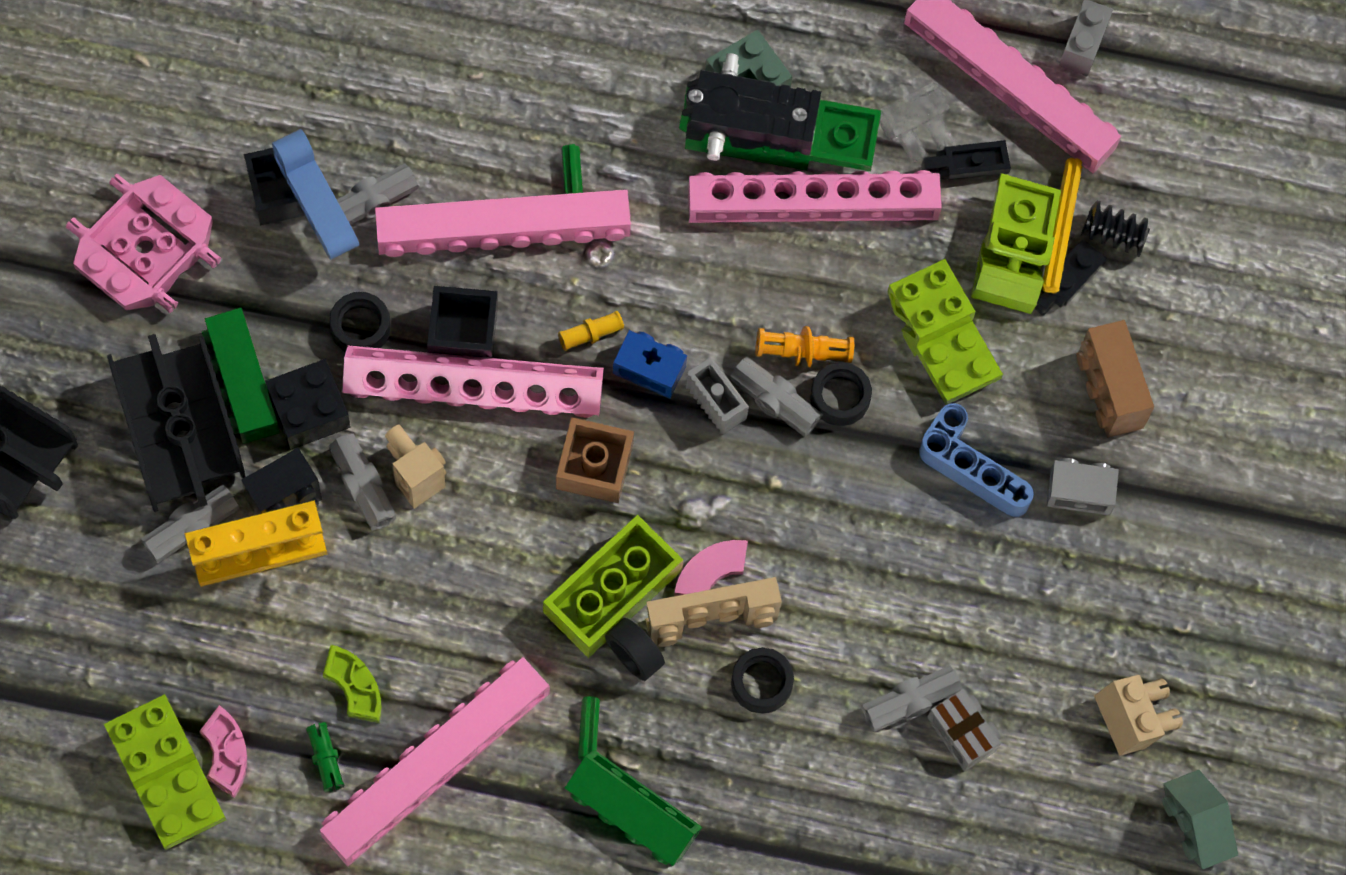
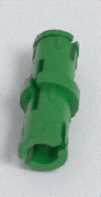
M326 722L318 723L320 737L318 736L315 724L307 727L306 731L314 751L312 760L314 765H318L324 787L323 790L324 792H333L331 778L336 790L343 788L345 784L337 763L339 758L338 751L333 749L327 728L328 725Z

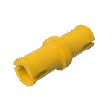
M614 311L611 314L594 320L591 318L585 319L581 325L559 331L558 338L563 350L567 351L589 341L591 344L596 343L600 337L619 330L621 331L624 329V323L620 313Z

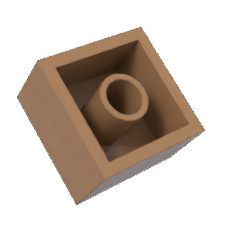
M571 417L556 475V489L619 504L634 444V431Z

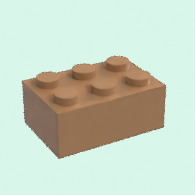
M1125 320L1088 328L1076 356L1080 370H1085L1088 378L1086 382L1088 396L1091 400L1095 399L1098 408L1096 410V419L1099 427L1105 429L1107 438L1144 429L1154 409V404Z

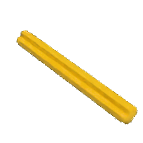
M1070 157L1065 161L1060 187L1061 194L1053 231V237H1055L1049 265L1045 266L1043 276L1044 283L1042 289L1046 293L1051 292L1055 294L1060 288L1082 172V160L1079 158L1074 159Z

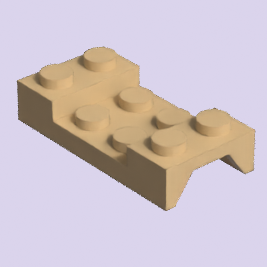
M772 577L646 602L648 618H645L647 634L659 647L674 645L678 639H682L684 625H687L688 628H698L706 625V621L719 619L720 622H729L743 614L745 626L754 625L755 628L771 626L773 621L778 620L782 603L777 579Z

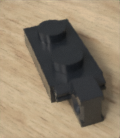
M1006 140L944 147V150L937 151L936 156L923 158L921 164L922 170L940 173V179L942 180L1000 175L1001 173L1009 174L1011 170Z
M1082 239L1065 258L1059 291L1054 294L1051 292L1046 293L1041 289L1043 295L1038 299L1034 309L1044 316L1055 304L1060 308L1063 305L1066 306L1106 263L1107 258Z

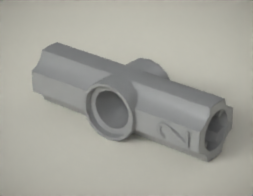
M404 163L376 179L375 177L362 179L353 186L350 193L338 198L337 201L350 225L365 217L368 219L375 218V208L390 207L391 203L419 189V185L410 167Z
M749 357L742 359L730 375V380L752 396L757 406L764 413L773 418H781L804 437L814 429L822 417L820 411L797 395L796 389L790 382L779 375L772 376Z
M354 433L336 438L329 445V449L343 474L342 480L350 497L354 502L357 501L372 531L389 526L397 519L396 514L383 491L382 481L373 463L368 462Z
M223 484L205 496L208 505L200 507L198 501L195 503H185L170 515L167 522L141 538L147 551L157 563L187 544L185 533L215 526L239 510L234 497Z
M949 665L921 679H918V677L908 679L895 686L892 692L863 704L861 709L869 728L876 732L902 719L911 720L925 714L932 709L933 705L945 701L963 688L956 671Z

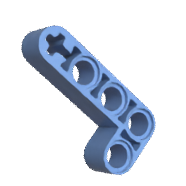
M299 129L272 142L277 164L329 259L332 260L358 247V239L318 167L312 147L303 130Z
M950 403L945 405L924 434L919 449L921 460L1012 517L1024 515L1034 496L1031 485L959 440L968 421V414L966 409L959 404ZM954 418L960 425L951 427L945 423L944 419ZM931 442L938 443L943 450L940 452L931 451L927 444ZM963 459L969 463L970 468L961 469L954 461ZM985 476L993 477L997 485L988 486L983 482L982 478ZM1003 485H1005L1007 489H1005L1004 494H1001ZM1016 495H1020L1022 497V499H1019L1018 502L1012 499L1016 497Z

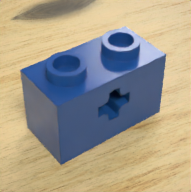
M629 330L613 362V374L671 399L686 368L687 355L683 354L684 352L675 345L667 344L665 346L656 342L647 333H635ZM651 359H655V360H656V361H653L651 365H648V364L646 363V362H650Z

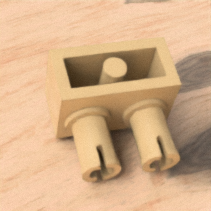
M399 424L385 434V438L389 441L386 447L396 459L392 463L395 485L414 509L446 487L445 475L447 473L443 466L446 462L435 447L430 449L425 441L420 445H415Z
M1135 675L1113 681L1094 695L1119 756L1146 749L1165 735L1164 732L1173 729L1177 730L1182 727V717L1173 719L1174 716L1180 714L1177 709L1173 708L1156 714L1151 703L1169 697V687L1160 689L1161 686L1167 684L1165 679L1161 678L1143 684L1140 675Z

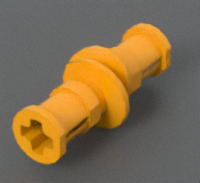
M804 326L800 335H795L791 332H765L764 328H758L755 354L757 357H761L762 354L781 355V357L785 358L795 357V366H799L801 359L806 358L809 368H811L813 359L852 363L854 337L848 336L847 339H838L823 335L812 336L809 326ZM765 342L781 343V346H780V345H769V344H764V343H765ZM829 348L845 349V352L829 350Z

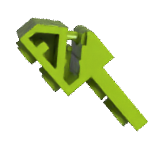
M1001 173L997 182L988 232L980 247L971 298L1028 314L1032 313L1044 283L1040 270L1041 266L1049 265L1055 239L1053 231L1061 190Z
M946 259L889 285L887 292L894 314L906 324L901 330L902 335L913 355H918L945 405L1002 379V371L973 323L976 311Z
M165 694L104 724L165 850L226 821V817Z

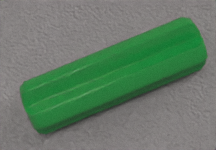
M575 144L565 145L561 149L564 193H583L580 148Z
M586 696L582 699L578 759L581 761L587 754L594 750L597 751L600 700L597 697Z

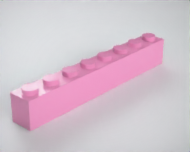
M916 0L907 9L905 25L1071 157L1082 160V165L1094 174L1116 150L1121 135L1118 134L1117 129L1112 124L1103 122L1094 115L1093 110L1088 105L1079 103L1070 96L1069 91L1064 86L1055 84L1046 77L1045 72L1040 67L1031 65L1022 58L1021 53L1016 48L1008 47L999 40L997 34L992 29L984 28L975 21L974 16L969 11L960 9L951 0Z
M628 190L375 208L379 255L385 254L388 257H399L404 253L410 252L429 255L438 250L463 252L467 248L479 247L483 250H494L499 246L512 245L515 248H524L534 243L553 246L560 244L562 241L588 243L593 239L603 238L609 241H619L624 237H630L631 230Z
M524 657L518 662L512 660L500 670L499 674L501 676L492 684L488 681L480 686L474 693L476 697L467 705L465 703L458 705L449 714L451 719L442 726L437 724L424 735L426 740L417 748L411 746L399 756L400 762L391 770L386 767L374 777V784L366 791L363 789L358 790L347 801L349 805L340 813L334 811L322 822L323 827L320 829L321 836L347 866L351 865L550 694L549 684Z

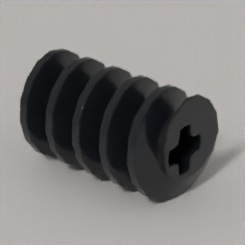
M1097 200L1090 208L1080 236L1088 229L1090 240L1093 241L1098 234H1101V244L1105 245L1110 238H1113V248L1117 249L1124 242L1126 253H1129L1135 246L1137 247V257H1140L1150 228H1148V218L1145 217L1139 224H1136V214L1134 213L1125 220L1123 209H1120L1113 216L1112 205H1108L1102 212L1101 201Z

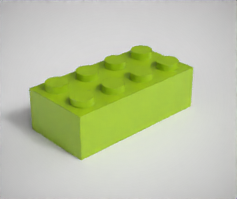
M636 515L543 601V613L589 658L606 643L605 635L624 617L631 619L646 605V602L651 601L682 572L683 559L639 515Z

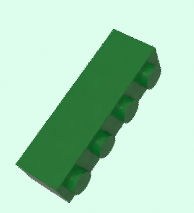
M242 308L204 318L207 329L201 331L202 336L205 339L207 348H213L216 358L211 359L216 378L222 376L225 385L220 390L225 406L231 405L234 414L229 417L234 435L240 434L242 443L246 444L279 434L278 422Z
M596 750L583 758L565 786V789L571 793L574 801L583 806H590L598 812L597 815L603 822L612 826L616 825L622 829L628 840L637 845H644L652 851V856L657 861L666 865L674 866L678 863L703 828Z

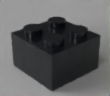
M273 148L244 154L260 226L305 216L277 164Z
M434 286L427 342L428 353L493 358L498 312V291Z
M326 358L265 381L272 406L290 450L351 428L348 412Z
M299 448L241 479L246 500L255 515L314 500L317 507L319 501L322 500L318 478Z

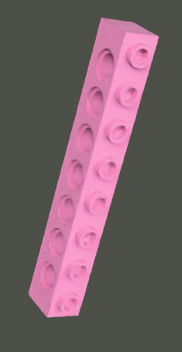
M920 170L913 174H900L898 171H886L882 174H869L866 171L838 174L834 171H826L821 174L807 175L805 172L797 171L789 175H776L773 172H761L758 175H744L740 172H731L727 175H713L708 172H702L695 176H689V223L938 220L942 208L940 173ZM846 191L849 192L853 197L847 199L842 198L841 196H839L838 193ZM872 191H878L882 193L884 197L874 198L869 193ZM910 191L915 196L906 198L900 192ZM720 192L726 194L728 197L726 199L719 200L716 199L713 195L715 193ZM753 192L759 197L757 199H748L744 194ZM785 192L790 197L780 199L776 196V193ZM817 192L821 195V197L818 199L810 198L807 195V193Z
M348 346L344 356L342 393H348L356 398H366L371 395L382 396L383 399L389 401L405 398L414 399L422 404L439 401L456 407L473 404L483 409L507 407L515 412H526L530 409L541 410L548 415H558L564 412L574 413L575 416L581 418H589L593 415L599 416L604 368ZM379 371L384 375V378L375 379L370 375V372ZM412 374L417 380L407 382L401 375ZM441 376L446 378L449 383L440 385L433 378ZM474 379L481 386L473 388L468 386L465 381ZM507 382L513 388L511 390H502L497 384ZM540 385L545 391L534 393L529 387ZM572 388L577 394L567 396L561 390Z

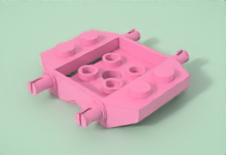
M115 174V179L112 177L109 184L120 191L123 196L91 228L83 226L75 217L70 219L71 223L68 222L66 224V228L79 238V245L73 262L74 267L125 310L151 307L159 303L171 313L173 308L176 309L178 302L166 293L170 290L178 276L191 268L200 258L212 268H215L217 266L216 263L219 264L221 261V257L208 247L213 224L212 216L161 175L133 185L128 183L119 174ZM145 205L189 242L185 245L141 208ZM143 241H149L153 244L152 250L148 253H140L136 250V247Z

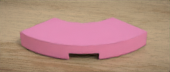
M723 541L700 551L682 570L676 583L674 596L710 590L720 579L729 575H743L748 541Z
M219 705L199 731L200 735L210 744L213 752L212 766L207 774V780L235 798L246 775L247 749L238 724Z

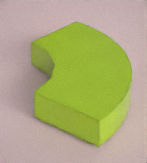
M330 645L323 678L335 683L344 692L347 700V716L380 723L382 710L381 696L372 673L356 655L341 647Z

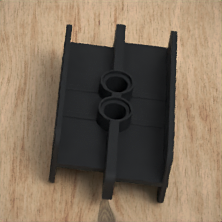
M156 334L148 336L151 351L113 361L111 354L107 355L154 512L159 511L157 504L196 493L199 506H206L208 504L201 483L240 472L241 478H245V469L208 348L202 335L198 336L200 344L163 355ZM170 403H180L175 409L166 408ZM179 431H189L184 437H175V434Z
M0 386V441H2L0 446V513L5 514L8 518L17 519L19 516L17 513L18 507L37 481L42 482L55 491L61 488L63 485L62 481L53 472L70 448L76 450L78 443L74 433L67 425L53 418L47 412H43L42 409L33 406L32 403L25 401L22 397H18L3 386Z

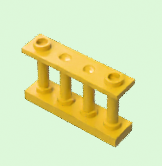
M315 500L185 533L192 565L195 566L200 587L328 555Z

